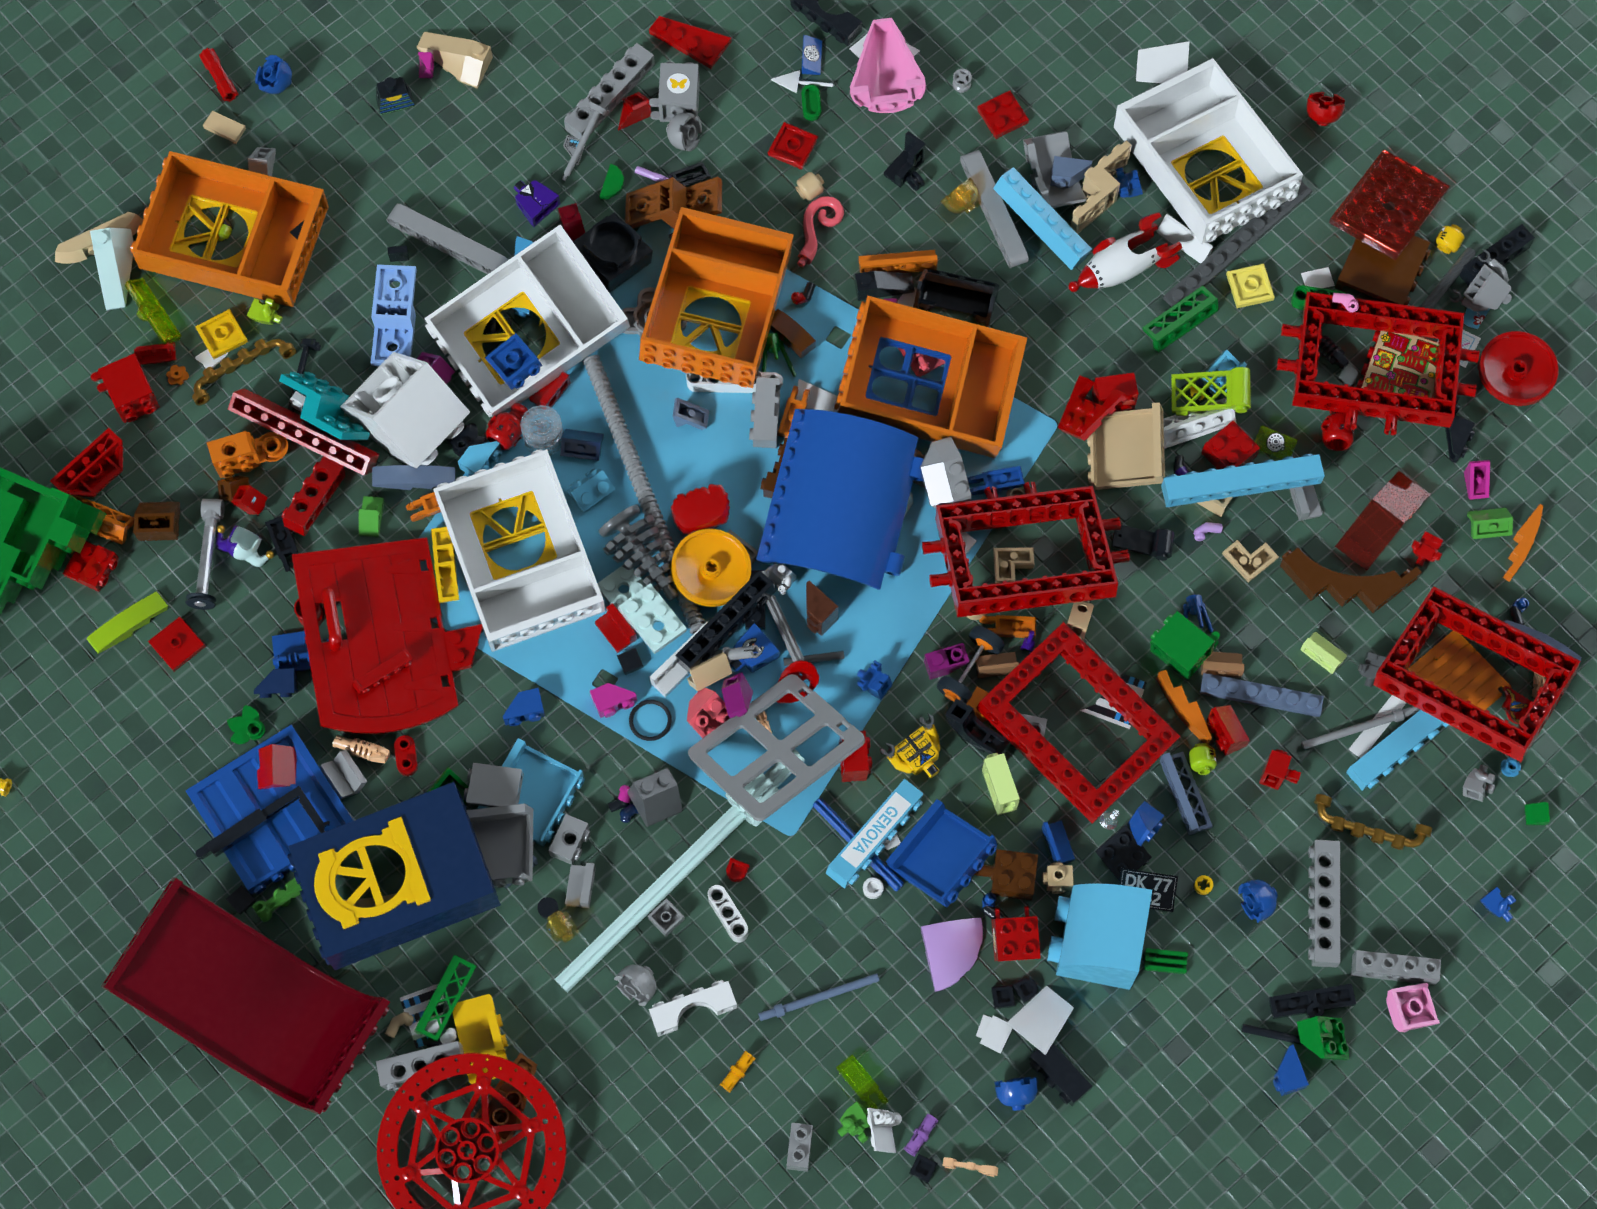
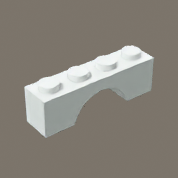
M720 980L711 984L712 987L697 988L692 991V994L685 997L681 994L673 997L671 1002L664 1004L662 1001L652 1005L649 1012L658 1037L678 1030L680 1017L691 1007H707L714 1011L717 1016L737 1009V1003L729 981L724 982Z

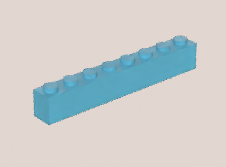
M1305 454L1298 458L1290 456L1278 461L1270 459L1259 464L1250 462L1239 467L1231 465L1220 470L1211 468L1200 473L1191 471L1180 476L1172 474L1163 479L1161 487L1166 507L1321 484L1325 475L1320 455Z

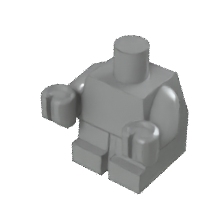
M1480 765L1479 769L1474 768L1470 772L1463 785V796L1483 802L1485 791L1489 794L1494 792L1495 785L1492 783L1495 780V775L1492 773L1488 774L1487 766Z

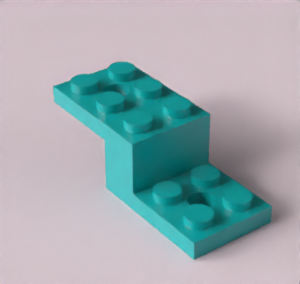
M296 372L281 374L280 382L306 395L300 416L301 419L340 440H368L370 432L363 429V425L352 423L348 417L344 416V411L340 406L349 398V395L343 393L341 388L328 385V381L317 379L315 374L310 372H304V374Z

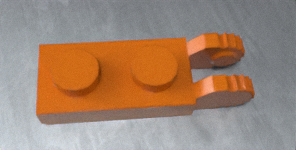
M793 386L778 429V436L788 438L795 409L807 408L810 394L809 389H805L802 401L796 400L799 391L798 386Z
M434 492L419 497L420 499L406 505L408 511L418 509L421 506L424 508V510L410 516L412 522L441 512Z
M996 615L983 616L979 619V622L983 624L995 623V628L987 629L993 631L999 637L1028 638L1030 631H1034L1033 638L1036 637V617Z

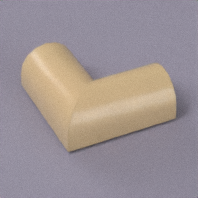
M1237 540L1222 552V555L1248 583L1279 558L1267 543H1264L1250 554Z
M1033 547L993 548L995 584L1002 583L1003 581H1015V569L1034 568Z

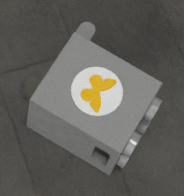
M674 62L660 64L659 98H651L649 100V105L659 107V111L651 112V119L660 120V122H670L679 113L698 115L700 87L698 64L691 62L685 64Z

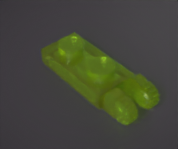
M853 1054L836 1067L849 1086L869 1108L878 1109L877 1105L869 1098L873 1093L877 1095L883 1104L889 1102L879 1089V1086Z

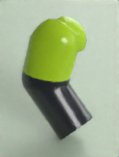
M227 217L226 219L224 218L219 230V241L228 239L233 230V226Z

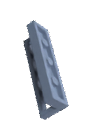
M1170 752L1163 754L1160 758V763L1188 834L1192 835L1212 828V823L1184 752L1170 755ZM1181 759L1183 764L1181 772L1176 770L1173 760ZM1180 777L1189 780L1190 787L1188 790L1183 788ZM1188 795L1196 798L1198 804L1195 809L1191 807L1187 798ZM1195 814L1204 817L1206 824L1198 826Z

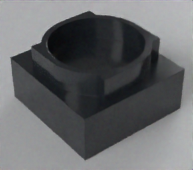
M615 212L603 218L589 231L573 241L609 293L648 266L652 261L653 250Z

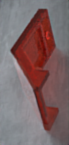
M1398 471L1370 501L1335 547L1368 571L1399 530L1422 507L1431 494Z

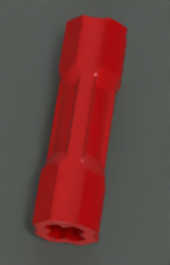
M213 48L202 50L199 57L213 77L222 99L229 102L234 100L239 95L232 81L228 79Z

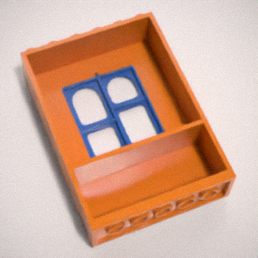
M867 296L866 301L861 302L858 310L857 321L852 334L853 338L843 370L845 374H843L838 390L840 392L834 409L838 413L866 418L898 428L919 437V439L931 442L952 437L958 449L996 458L1003 445L1027 337ZM889 346L904 349L906 354L902 370L896 371L884 367L879 359L881 350ZM919 353L944 360L945 367L941 381L938 382L910 374L913 355ZM887 376L907 382L908 387L904 402L897 403L877 397L872 390L873 381L877 377ZM917 385L938 391L933 411L912 406Z

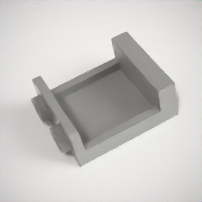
M473 763V767L468 770L467 781H470L469 788H465L464 800L467 806L499 807L519 804L524 776L522 769Z

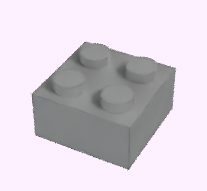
M667 898L648 915V919L665 937L685 920V917Z

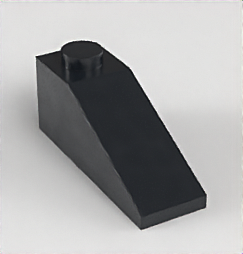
M869 271L855 274V289L858 301L866 300L867 296L881 298L915 292L912 274Z

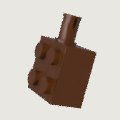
M997 849L995 862L992 865L984 864L982 869L976 871L974 875L991 877V893L995 896L1032 901L1038 854Z

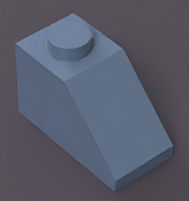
M1054 156L1050 186L1070 188L1085 178L1084 174L1091 167L1092 161Z

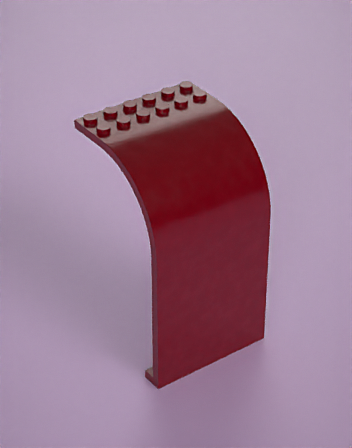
M177 878L170 880L101 985L102 988L256 1084L302 1109L317 1114L325 1112L330 1106L331 1096L340 1090L343 1084L341 1080L345 1074L348 1075L353 1069L354 1059L365 1050L366 1044L364 1043L368 1037H372L378 1028L376 1024L380 1018L383 1019L386 1016L390 1001L383 997L369 996L317 970L187 887Z

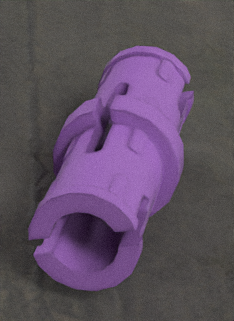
M927 1113L921 1125L913 1131L914 1134L904 1147V1150L915 1157L923 1143L928 1141L929 1134L939 1121Z

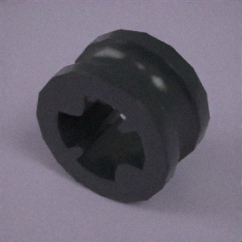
M913 172L912 176L906 178L909 186L915 191L919 190V186L923 187L925 185L923 178L917 172Z

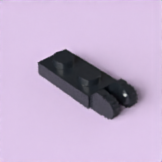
M280 516L265 522L277 555L281 559L285 571L288 572L290 571V565L285 557L297 554L298 550L290 529L284 527L283 518Z

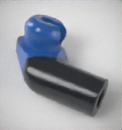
M1526 598L1515 600L1510 608V615L1515 623L1524 625L1521 614L1529 606V601Z
M987 893L982 899L983 913L990 919H995L996 896L993 893Z

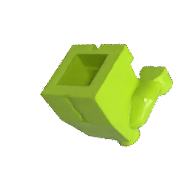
M254 298L247 314L250 319L261 324L273 325L274 322L280 324L283 319L276 312L280 305L270 298L266 299L265 304Z

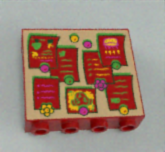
M1376 330L1372 340L1376 343L1374 347L1370 346L1367 358H1370L1369 363H1364L1361 372L1364 378L1358 381L1356 387H1368V389L1384 391L1385 389L1388 392L1401 394L1406 392L1408 395L1422 397L1428 395V397L1433 398L1438 342L1420 336Z

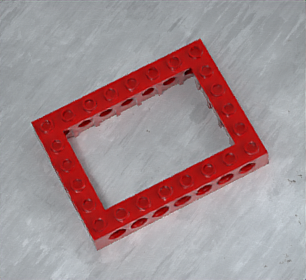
M1433 586L1378 669L1373 685L1522 762L1574 678L1581 661ZM1438 623L1546 678L1543 687L1539 688L1534 702H1530L1525 716L1520 718L1517 727L1508 723V720H1502L1490 714V711H1485L1471 704V701L1461 699L1452 694V691H1446L1438 687L1433 681L1430 680L1429 682L1415 675V672L1408 671V668Z
M1064 622L995 686L976 707L1092 824L1180 738V735ZM1059 654L1066 660L1068 665L1070 664L1080 674L1082 679H1086L1095 688L1094 691L1096 693L1099 692L1110 703L1109 706L1111 708L1114 707L1124 717L1123 720L1128 721L1138 731L1140 736L1142 735L1147 739L1098 789L1010 704L1021 690L1024 691L1029 683L1042 673L1048 664H1052Z

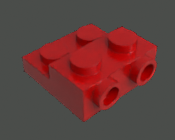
M86 541L81 553H74L63 575L99 592L107 584L108 576L117 567L119 558L115 552Z

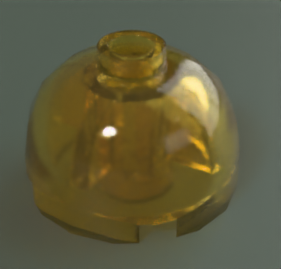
M969 178L940 202L949 212L954 214L966 212L968 214L976 208L975 203L979 198V191L974 181Z

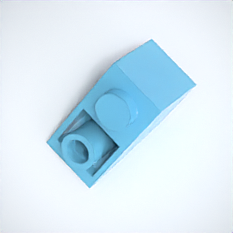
M494 441L469 446L458 460L459 468L470 476L475 475V472L481 469L489 470L491 464L497 461L502 454L501 445L499 442Z

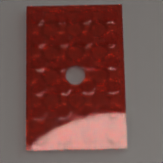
M1383 149L1332 215L1329 223L1388 257L1397 260L1448 192L1450 186ZM1393 202L1395 210L1385 209L1382 203Z

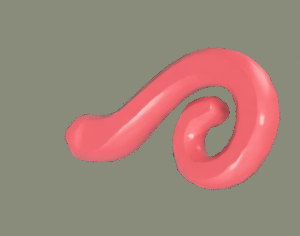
M830 196L819 197L812 201L805 210L803 217L805 244L798 254L799 261L797 262L800 267H804L805 264H811L817 252L818 243L813 225L815 213L820 208L828 206L835 210V216L827 218L826 210L822 209L818 213L819 222L823 226L834 227L842 221L844 208L836 198Z

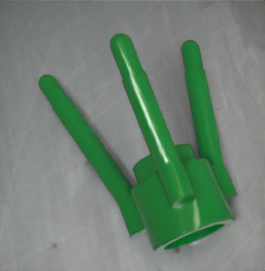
M768 334L763 352L762 372H766L767 351L773 353L775 360H778V352L781 349L793 377H796L795 370L784 348L783 341H780L779 334Z

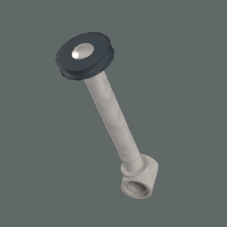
M203 498L201 502V517L205 521L197 587L196 593L186 595L188 600L185 601V604L195 609L209 610L215 607L214 602H216V598L208 594L216 526L220 519H223L225 512L223 499Z

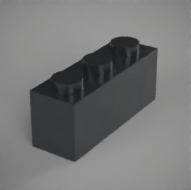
M1054 1044L1051 1045L1046 1055L1038 1049L1030 1055V1066L1037 1073L1041 1072L1045 1076L1044 1081L1052 1089L1055 1087L1060 1093L1058 1095L1059 1098L1066 1105L1069 1103L1071 1106H1074L1093 1087Z

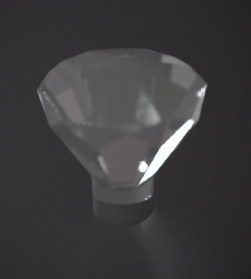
M1116 809L1112 812H1104L1099 817L1100 824L1107 830H1114L1118 825L1120 812Z

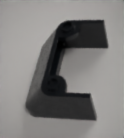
M924 269L918 281L913 308L918 309L919 307L921 310L930 311V309L936 306L973 314L972 317L976 319V322L985 323V326L989 327L999 285L994 282L935 269Z

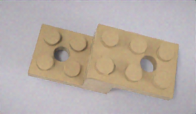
M1127 140L1121 145H1116L1111 154L1103 156L1099 160L1098 165L1094 168L1090 167L1085 172L1082 190L1088 198L1087 203L1083 206L1079 205L1073 211L1071 228L1077 234L1117 201L1120 183L1113 176L1116 174L1117 168L1128 164L1132 145Z

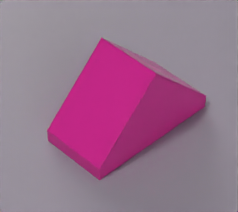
M1490 460L1469 462L1464 471L1469 500L1489 498Z

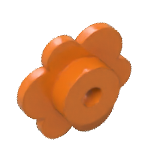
M173 365L170 371L166 373L168 382L171 385H182L189 378V374L184 366Z

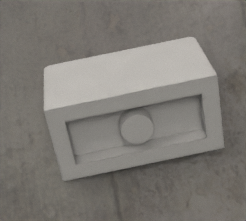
M1314 485L1289 489L1299 521L1322 515Z
M346 749L340 751L333 761L323 763L319 767L340 799L358 794L367 783V780Z
M586 863V866L571 865L565 899L566 906L590 909L596 870L594 863Z

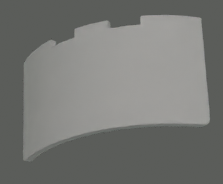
M1066 131L1023 139L1026 162L1030 163L1031 170L1033 171V174H1030L1032 186L1034 189L1037 188V192L1052 208L1087 201V197L1079 182L1070 188L1050 186L1054 156L1072 158L1068 133Z

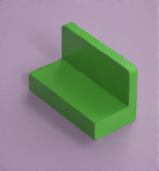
M1507 508L1467 512V516L1471 520V537L1473 539L1510 536L1513 533V516Z

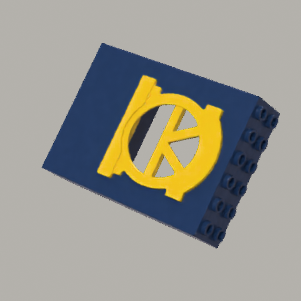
M454 782L289 846L291 853L288 854L291 865L295 868L294 876L297 884L301 886L302 891H300L303 902L307 904L308 909L306 912L308 918L315 927L312 930L316 940H319L321 945L319 947L320 954L325 959L327 965L331 964L334 970L501 906L462 796ZM380 845L391 848L401 856L405 864L406 873L402 887L393 898L385 903L365 848L367 846ZM357 851L363 869L342 867L341 863L348 855ZM337 875L366 878L347 901H344L338 894L336 888ZM370 887L376 906L369 908L354 906Z

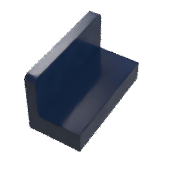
M565 429L561 438L560 456L599 461L604 434Z

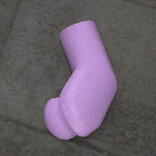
M1205 522L1194 530L1195 540L1203 541L1206 538L1205 534L1208 532L1221 533L1223 526L1220 523Z

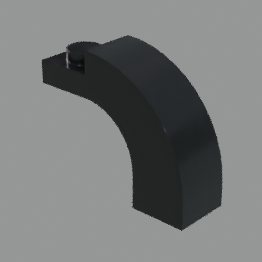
M957 698L945 714L951 727L968 743L983 753L986 751L989 754H1005L1011 745L1005 737L983 724L975 715L974 708Z

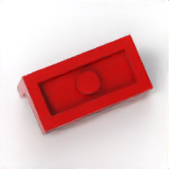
M562 372L558 378L530 396L529 400L548 413L570 385L569 375Z
M611 603L606 607L607 613L597 619L595 625L615 651L619 653L635 642L637 636L622 614Z

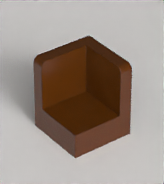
M233 476L218 480L219 499L232 501L240 485H249V478Z

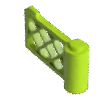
M1236 367L1226 371L1171 374L1172 413H1176V416H1188V412L1233 409L1236 413H1245L1251 408L1249 368ZM1226 376V383L1221 388L1214 383L1218 377ZM1199 378H1205L1208 381L1202 389L1194 384ZM1185 379L1188 384L1181 391L1176 386V380ZM1212 384L1218 391L1210 398L1204 391ZM1191 386L1199 391L1192 399L1185 394ZM1222 393L1227 397V404H1217L1214 400ZM1202 394L1208 401L1204 405L1199 406L1195 401ZM1181 396L1189 401L1184 407H1177V400Z

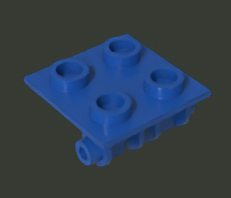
M304 631L272 636L273 665L275 669L297 668V671L311 669Z

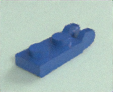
M1021 466L982 472V474L967 478L968 484H976L983 481V486L970 489L973 496L985 493L984 490L987 487H990L991 492H993L992 486L996 487L997 491L1023 487L1025 484Z

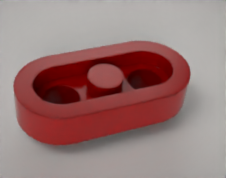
M400 736L394 743L397 769L403 776H412L418 769L416 745L410 736ZM407 742L408 746L402 748L401 744ZM405 762H410L408 767L403 766Z

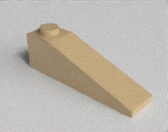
M424 32L417 45L419 51L431 52L434 61L441 65L446 72L454 75L459 82L475 88L479 87L493 58L491 46L474 40Z

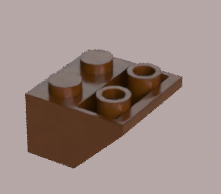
M140 502L134 514L133 530L138 541L178 540L180 502Z

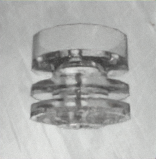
M542 405L532 407L526 411L521 419L520 426L527 449L531 453L539 449H547L549 455L557 452L561 448V438L564 433L560 415L551 407Z

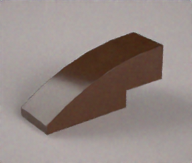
M779 309L774 312L770 329L773 333L779 334L780 340L788 348L791 347L800 358H803L816 347V340L795 320Z

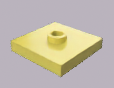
M1264 264L1227 271L1226 276L1236 308L1269 302L1275 299Z

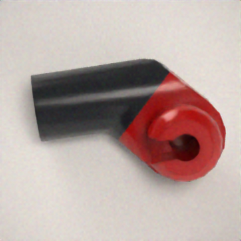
M807 282L804 292L792 293L791 300L793 303L801 305L810 301L816 285L812 282Z

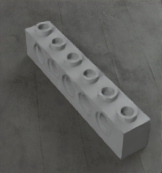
M638 43L628 48L625 56L615 62L613 69L603 75L601 82L591 88L589 95L578 102L573 112H569L564 119L565 130L577 139H581L594 113L593 110L587 107L591 101L599 103V106L607 110L605 116L600 114L592 130L593 132L655 65L654 55Z
M1315 840L1308 850V857L1312 858V866H1309L1308 877L1312 878V886H1309L1308 897L1312 899V906H1309L1308 918L1312 919V927H1309L1308 938L1312 939V947H1309L1308 959L1312 960V966L1337 968L1340 964V841ZM1319 859H1325L1329 866L1323 867L1320 865ZM1325 879L1329 886H1321L1319 880ZM1319 900H1326L1329 907H1322ZM1319 920H1326L1329 927H1322L1319 924ZM1319 940L1327 941L1329 948H1322Z

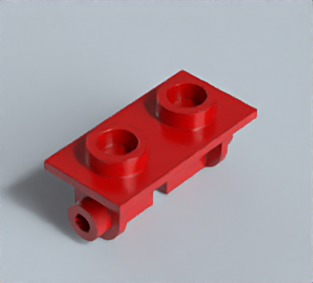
M175 342L138 346L134 349V354L137 356L140 365L176 361Z

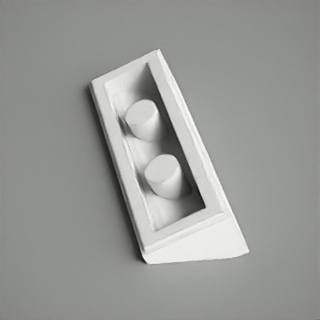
M1165 215L1157 230L1159 235L1172 244L1180 242L1182 244L1181 250L1200 264L1211 255L1213 248L1211 244L1206 242L1201 245L1191 230L1170 215Z

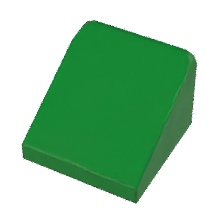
M1548 802L1524 805L1526 825H1547L1550 822Z

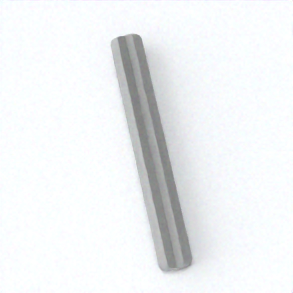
M772 595L766 601V604L793 662L804 661V657L775 595Z

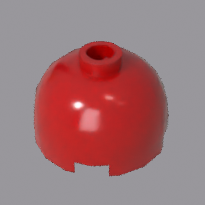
M1324 92L1309 94L1307 112L1309 117L1317 122L1318 125L1327 126L1339 120L1343 115L1345 108V99L1337 94H1333V97L1324 96Z

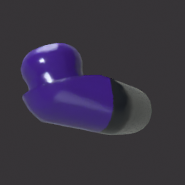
M1177 455L1174 460L1173 473L1177 476L1185 475L1189 472L1184 466L1185 458L1182 455Z

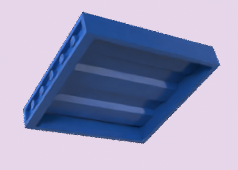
M292 725L185 790L214 837H217L257 809L263 810L297 786L304 792L322 821H330V826L324 829L325 832L354 821ZM271 744L294 747L297 755L295 784H290L287 787L258 789L259 749ZM299 799L269 818V823L224 852L251 895L263 892L270 883H276L284 878V874L289 871H295L288 858V854L291 853L290 845L321 834L300 804Z

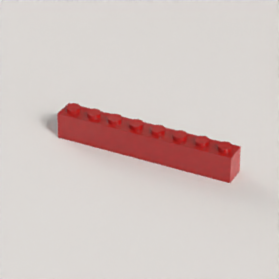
M245 388L233 392L227 410L361 475L371 473L372 467L376 466L379 453L352 440H340L301 419L300 415Z

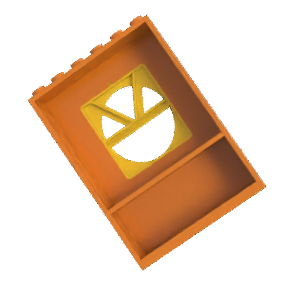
M169 151L168 156L163 160V170L157 176L155 191L151 192L149 207H146L144 210L143 223L138 226L137 239L131 245V252L139 269L262 300L270 298L275 303L293 307L329 208L324 189ZM220 207L215 223L202 212L203 209ZM229 209L233 210L245 220L248 226L249 234L245 245L239 253L230 258L211 260L224 218L226 219ZM193 215L211 230V232L184 237L186 224ZM304 221L297 240L290 231ZM208 241L202 257L196 255L189 248V245Z
M681 207L641 336L639 360L647 364L660 365L667 369L673 368L684 373H693L704 378H713L724 383L729 382L741 387L753 388L789 263L794 234ZM700 298H721L735 307L740 316L741 326L684 311L692 302ZM681 321L700 324V326L685 337L681 330ZM710 327L717 351H704L692 346L691 343ZM719 329L736 333L738 337L731 345L725 347Z

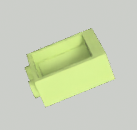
M1004 753L988 755L984 759L982 772L997 816L1017 810L1020 798Z

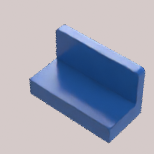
M1062 820L1052 824L1044 822L1042 831L1053 862L1065 864L1075 861Z

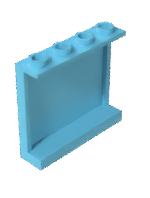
M518 738L502 767L522 769L524 776L519 804L525 803L534 809L533 841L545 846L546 842L552 840L556 824H561L565 816L564 810L567 806L570 807L575 798L573 795L576 789L582 787L585 779L583 778L582 770L576 771L527 746L525 741ZM478 806V809L491 808V807Z

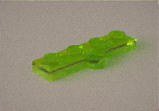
M144 278L127 281L125 287L139 307L136 312L137 317L149 322L163 344L179 341L182 337Z

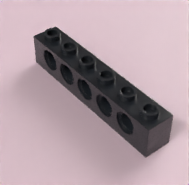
M759 570L675 655L678 664L690 673L689 670L707 661L776 592L774 582Z

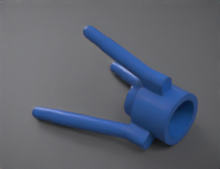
M1197 594L1188 596L1186 598L1187 604L1183 605V616L1188 619L1189 611L1190 614L1197 615L1199 626L1203 628L1201 615L1203 613L1209 632L1212 633L1213 628L1202 596Z

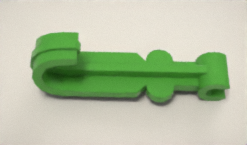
M293 878L286 883L284 888H277L273 893L274 896L266 902L262 900L257 901L253 905V909L262 922L269 921L272 917V911L279 906L285 907L290 903L291 898L299 896L300 891H302L300 884H297L296 879Z

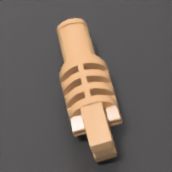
M336 735V739L333 741V747L346 749L352 756L372 762L385 764L390 755L388 749L375 743L360 740L359 738L352 740Z

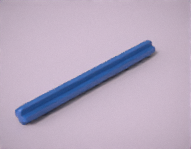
M822 798L814 802L813 807L849 843L856 833ZM875 854L871 858L872 863L870 866L894 891L900 890L904 883Z

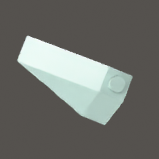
M127 228L92 230L90 234L106 311L125 308L133 260L131 245L133 243L132 231Z

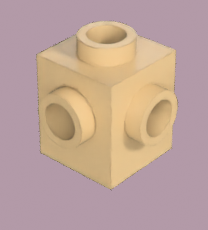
M1059 862L1051 863V866H1047L1046 872L1042 874L1043 885H1047V891H1052L1054 894L1071 891L1073 887V866L1063 865V863Z

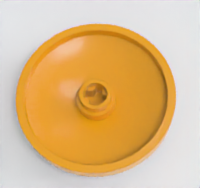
M702 529L687 535L678 544L671 561V574L677 589L687 599L702 606L717 607L725 605L750 580L751 560L744 545L733 535L718 529Z

